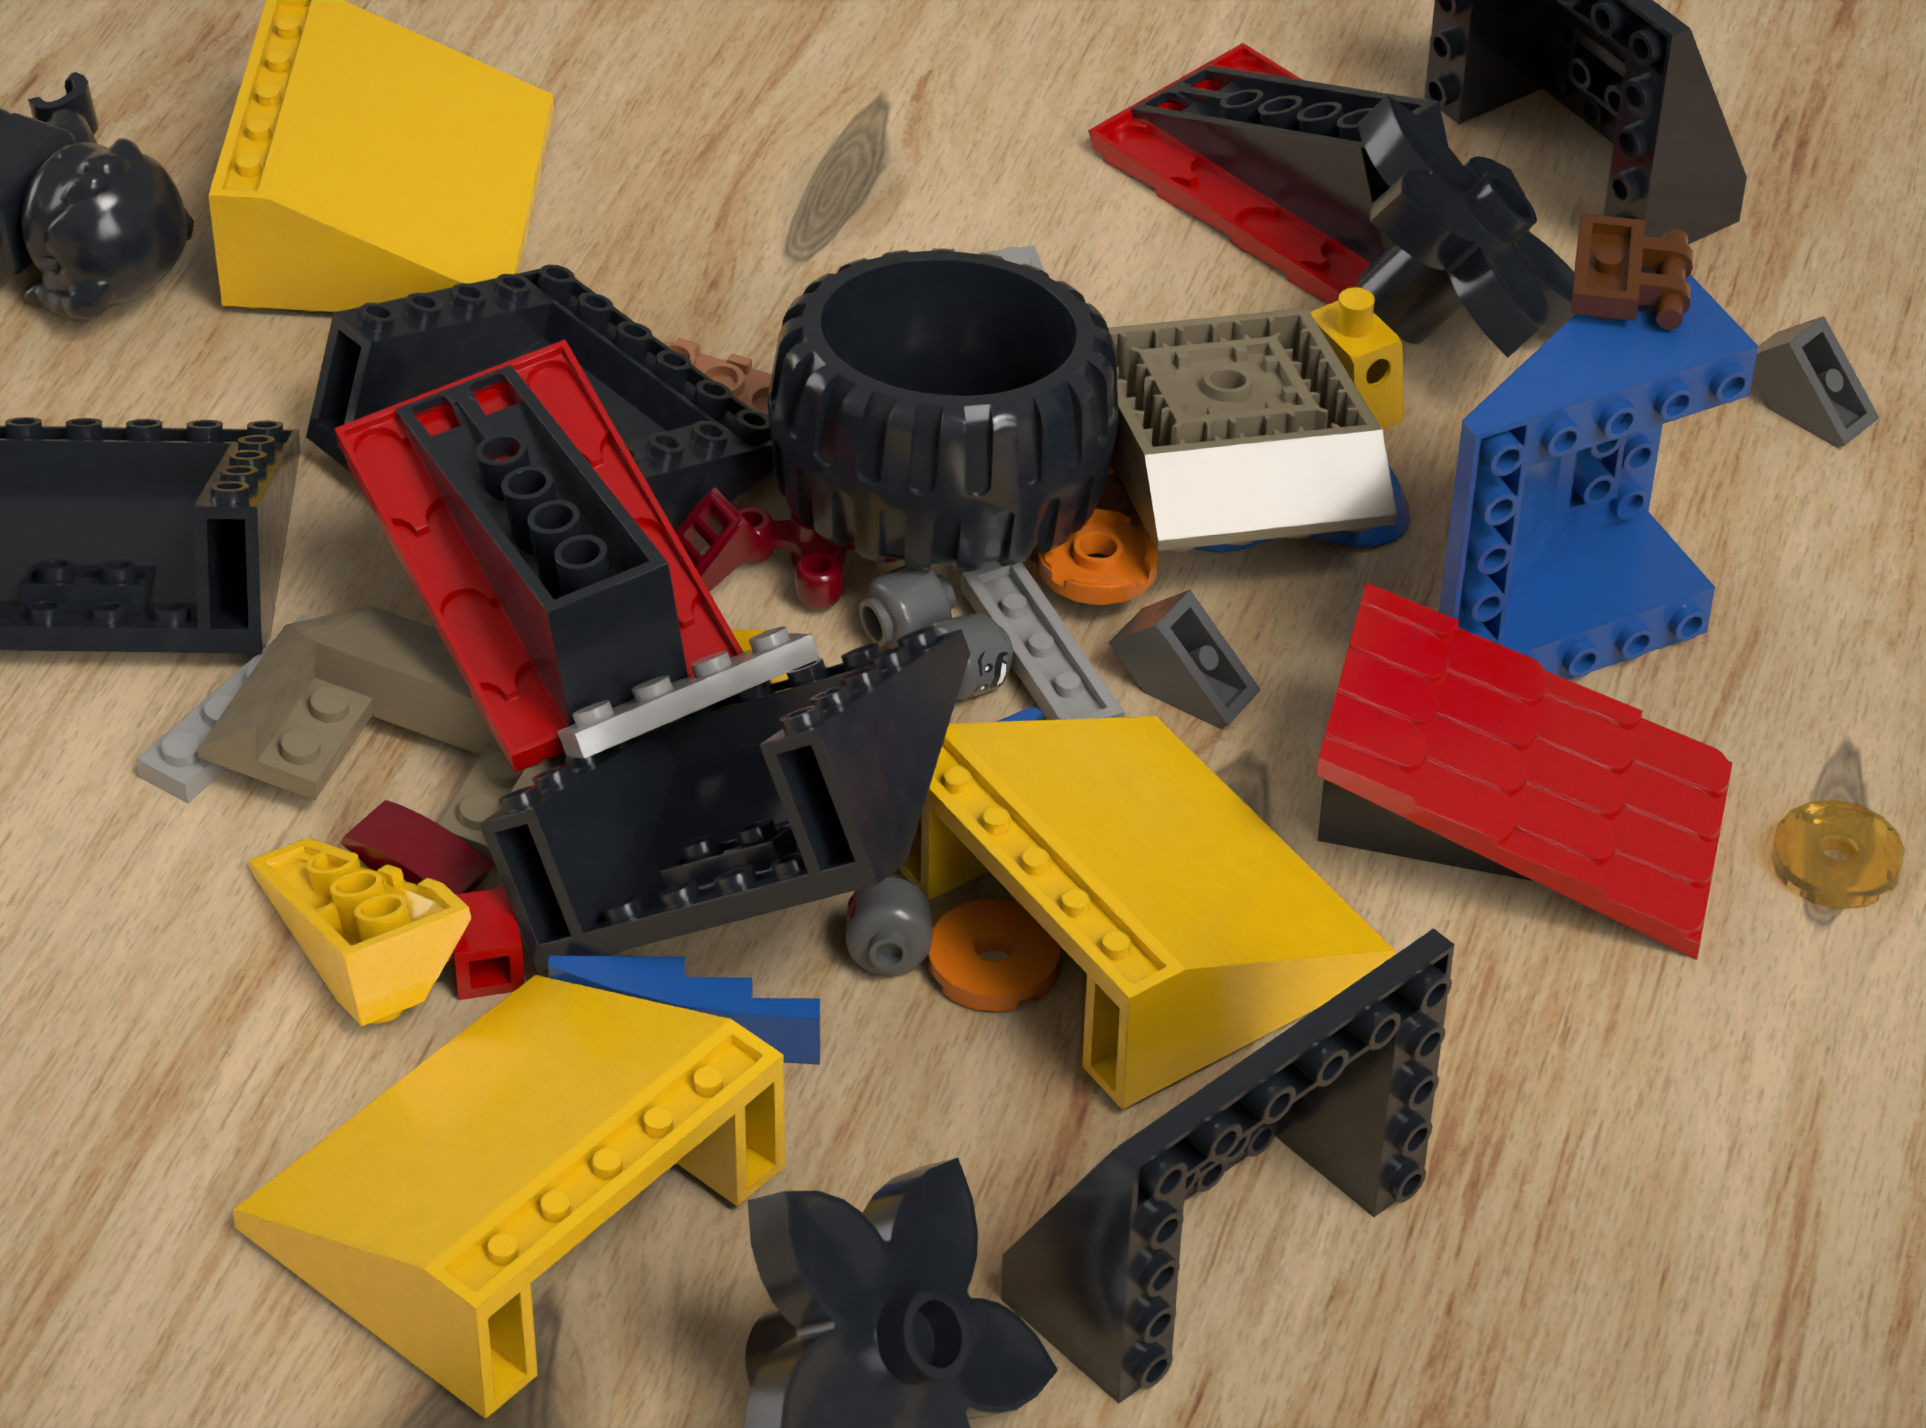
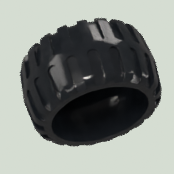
M933 248L931 251L916 252L899 250L887 252L882 257L869 260L861 258L841 266L836 274L827 273L810 283L804 293L796 297L790 304L782 321L767 399L775 481L781 494L786 497V502L793 514L806 525H814L817 535L838 547L851 543L855 545L857 555L878 563H883L886 557L905 561V567L911 570L930 571L931 564L955 565L956 572H973L981 570L984 562L997 560L1001 566L1005 567L1028 560L1033 549L1040 553L1051 551L1065 543L1071 533L1081 530L1087 524L1096 510V505L1105 489L1118 432L1119 419L1117 351L1106 321L1096 307L1086 303L1084 296L1064 281H1055L1049 278L1045 271L1026 263L1022 265L1013 263L994 254L956 252L955 249Z

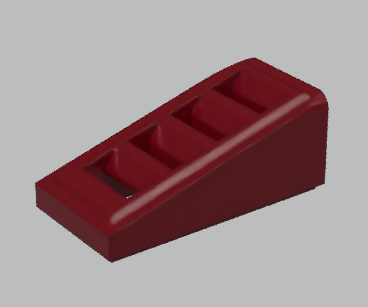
M716 487L702 498L675 532L709 592L765 543ZM709 545L710 548L702 557V555L699 552L704 547Z

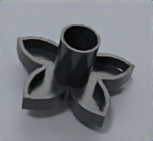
M1389 95L1357 123L1362 143L1372 163L1390 187L1372 204L1370 222L1393 242L1391 246L1358 275L1357 285L1358 288L1366 289L1373 294L1375 298L1373 312L1399 338L1411 344H1421L1464 305L1481 330L1508 358L1539 330L1553 336L1575 315L1570 314L1574 272L1549 246L1529 231L1536 224L1537 216L1510 168L1490 158L1480 156L1470 158L1463 165L1448 145L1425 122Z
M958 1157L921 1166L891 1178L872 1196L863 1212L842 1198L818 1190L782 1191L747 1200L752 1251L760 1279L776 1308L768 1310L759 1317L753 1325L747 1340L745 1366L751 1392L746 1403L743 1428H971L968 1419L1014 1411L1030 1402L1040 1394L1058 1371L1037 1334L1017 1313L999 1302L983 1298H971L967 1290L972 1280L977 1260L978 1228L973 1197Z

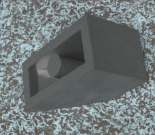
M1825 316L1778 331L1758 346L1752 379L1771 411L1835 447L1846 445L1879 419L1875 408Z
M1191 590L1143 607L1109 642L1144 693L1219 729L1228 726L1261 690Z

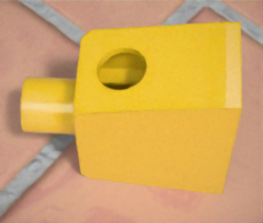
M1348 288L1340 293L1338 301L1313 310L1310 313L1380 427L1384 429L1402 422L1404 417L1403 346L1399 336L1373 312L1375 301L1373 294L1363 288Z

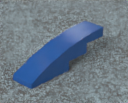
M549 956L548 958L549 978L729 1018L784 1055V1063L820 1065V998H753L752 978L686 977L685 957Z

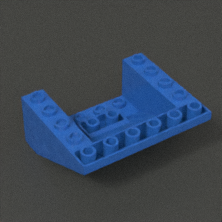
M1641 269V272L1656 274L1654 270ZM1691 274L1685 279L1691 287L1690 307L1683 315L1682 323L1678 328L1667 330L1660 327L1656 322L1657 313L1654 312L1651 306L1638 305L1636 321L1614 318L1598 319L1592 316L1575 314L1462 420L1439 612L1459 620L1458 628L1529 656L1538 661L1545 671L1567 680L1583 677L1590 672L1628 659L1638 658L1645 653L1681 641L1691 640L1708 631L1715 586L1649 513L1662 426L1664 423L1748 397L1750 395L1758 345Z

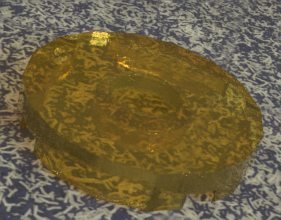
M1839 800L1813 801L1790 810L1777 824L1771 860L1778 878L1786 886L1789 880L1794 886L1800 888V896L1814 904L1837 909L1860 908L1878 902L1880 894L1888 890L1891 892L1898 885L1905 849L1898 831L1883 816L1859 804ZM1824 851H1841L1851 858L1848 860L1833 859L1827 856Z

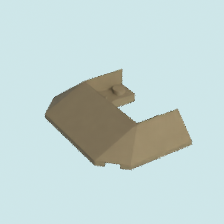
M371 605L286 624L197 749L198 758L312 800L317 799L372 716L481 755L437 823L476 849L493 863L494 867H496L479 823L502 809L499 802L501 797L518 789L534 785L532 781L534 776L551 768L566 764L564 760L566 753H563L551 759L544 758L541 763L515 773L472 699L468 685L436 629Z

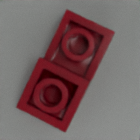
M384 800L343 836L341 844L350 852L358 854L359 860L371 870L377 871L388 864L402 869L403 878L407 882L418 885V883L429 878L443 883L455 895L469 893L487 878L493 866V863L476 849L446 828L418 812L388 800Z

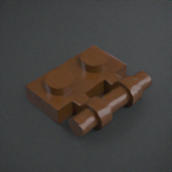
M1581 213L1570 314L1587 315L1598 319L1614 318L1636 321L1638 305L1651 306L1654 312L1657 313L1656 322L1660 327L1667 330L1678 328L1682 323L1683 315L1690 307L1691 287L1685 279L1693 270L1694 257L1693 250L1688 245L1687 234L1679 229H1671L1664 233L1662 238L1644 236L1645 220ZM1641 269L1654 270L1656 274L1641 272Z

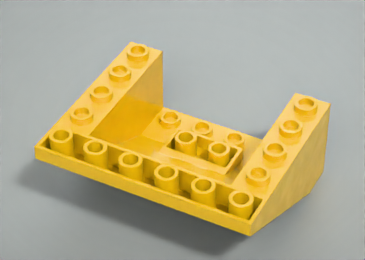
M266 0L208 195L222 306L246 307L250 309H290L307 312H338L361 307L365 303H381L404 298L412 293H428L451 288L459 283L470 284L494 279L501 274L520 273L554 115L553 94L344 0Z
M1157 716L949 723L907 862L898 868L911 883L917 885L922 890L928 900L990 871L1087 973L1082 1067L1122 1110L1319 1008L1395 955V950Z
M535 975L233 1209L235 1228L466 1405L487 1419L538 1376L531 1283L675 1163L737 1207L785 1167L784 1055L729 1018Z

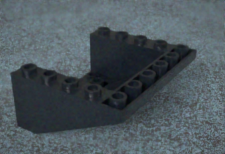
M1435 0L1424 97L1427 100L1438 101L1441 111L1458 125L1544 89L1614 144L1604 216L1645 220L1644 236L1662 238L1668 230H1682L1688 236V245L1740 221L1747 175L1691 28L1654 0Z
M553 264L544 265L541 269L517 274H501L494 279L470 284L459 283L447 289L428 293H412L400 299L381 303H365L361 307L334 312L306 438L351 473L347 460L338 446L335 433L336 427L559 341L566 340L675 532L702 498L714 487L729 502H732L773 471L768 416L754 411L735 397L726 385L712 380L692 365L691 360L687 356L673 351L654 337L649 328L634 322L615 308L610 299L596 294L576 279L571 270Z
M18 417L6 420L5 425H0V650L262 654L271 636L300 457L299 429H283V423L271 420L250 422L247 424V429L223 428V423L217 420L190 421L186 424V428H163V422L156 419L131 420L126 422V427H102V421L95 418L71 419L66 421V426H42V420L34 417Z
M934 626L922 628L897 639L898 647L881 652L877 642L867 644L841 656L843 663L827 668L823 659L820 658L787 672L788 679L771 683V680H768L587 758L566 756L564 757L565 765L551 768L532 778L534 785L518 789L501 797L499 802L502 809L480 822L479 825L537 973L548 970L549 956H604L875 886L906 863L971 654L962 629L937 636Z
M1433 928L1113 1149L1003 1254L1001 1300L1119 1404L1141 1387L1147 1389L1156 1385L1166 1375L1172 1364L1184 1201L1198 1191L1206 1192L1213 1188L1227 1170L1244 1158L1261 1154L1276 1137L1373 1217H1376L1396 1201L1402 1203L1412 1198L1421 1188L1426 1178L1425 1162L1428 1140L1433 1128L1431 1118L1434 1095L1439 1083L1437 1073L1441 1044L1445 1037L1444 1021L1447 999L1452 987L1450 976L1455 944Z

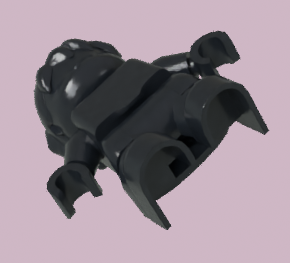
M73 72L65 80L67 95L50 102L42 100L41 97L28 99L33 118L19 113L11 114L0 108V274L15 276L33 263L39 272L42 273V278L36 279L24 289V300L31 305L44 307L47 311H51L61 318L87 322L101 317L107 307L134 301L147 293L158 281L164 278L178 261L186 241L191 239L194 230V220L184 208L177 186L166 169L151 156L142 154L134 142L126 138H119L110 148L97 144L94 134L98 131L99 123L89 84L84 75Z

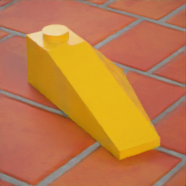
M311 838L303 839L248 860L252 875L336 1001L361 1026L370 1023L380 1024L389 1022L399 1017L403 1010L424 1002L471 920L469 907L443 883L429 878L418 883V885L404 881L402 869L388 864L377 871L360 865L358 854Z

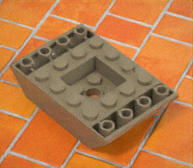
M1308 308L1108 327L1117 351L1119 409L1118 432L1111 463L1157 551L1185 552L1194 547L1219 544L1247 545L1255 540L1282 537L1303 539L1319 533L1346 530L1350 532H1365L1373 527L1396 525L1397 514L1382 428Z

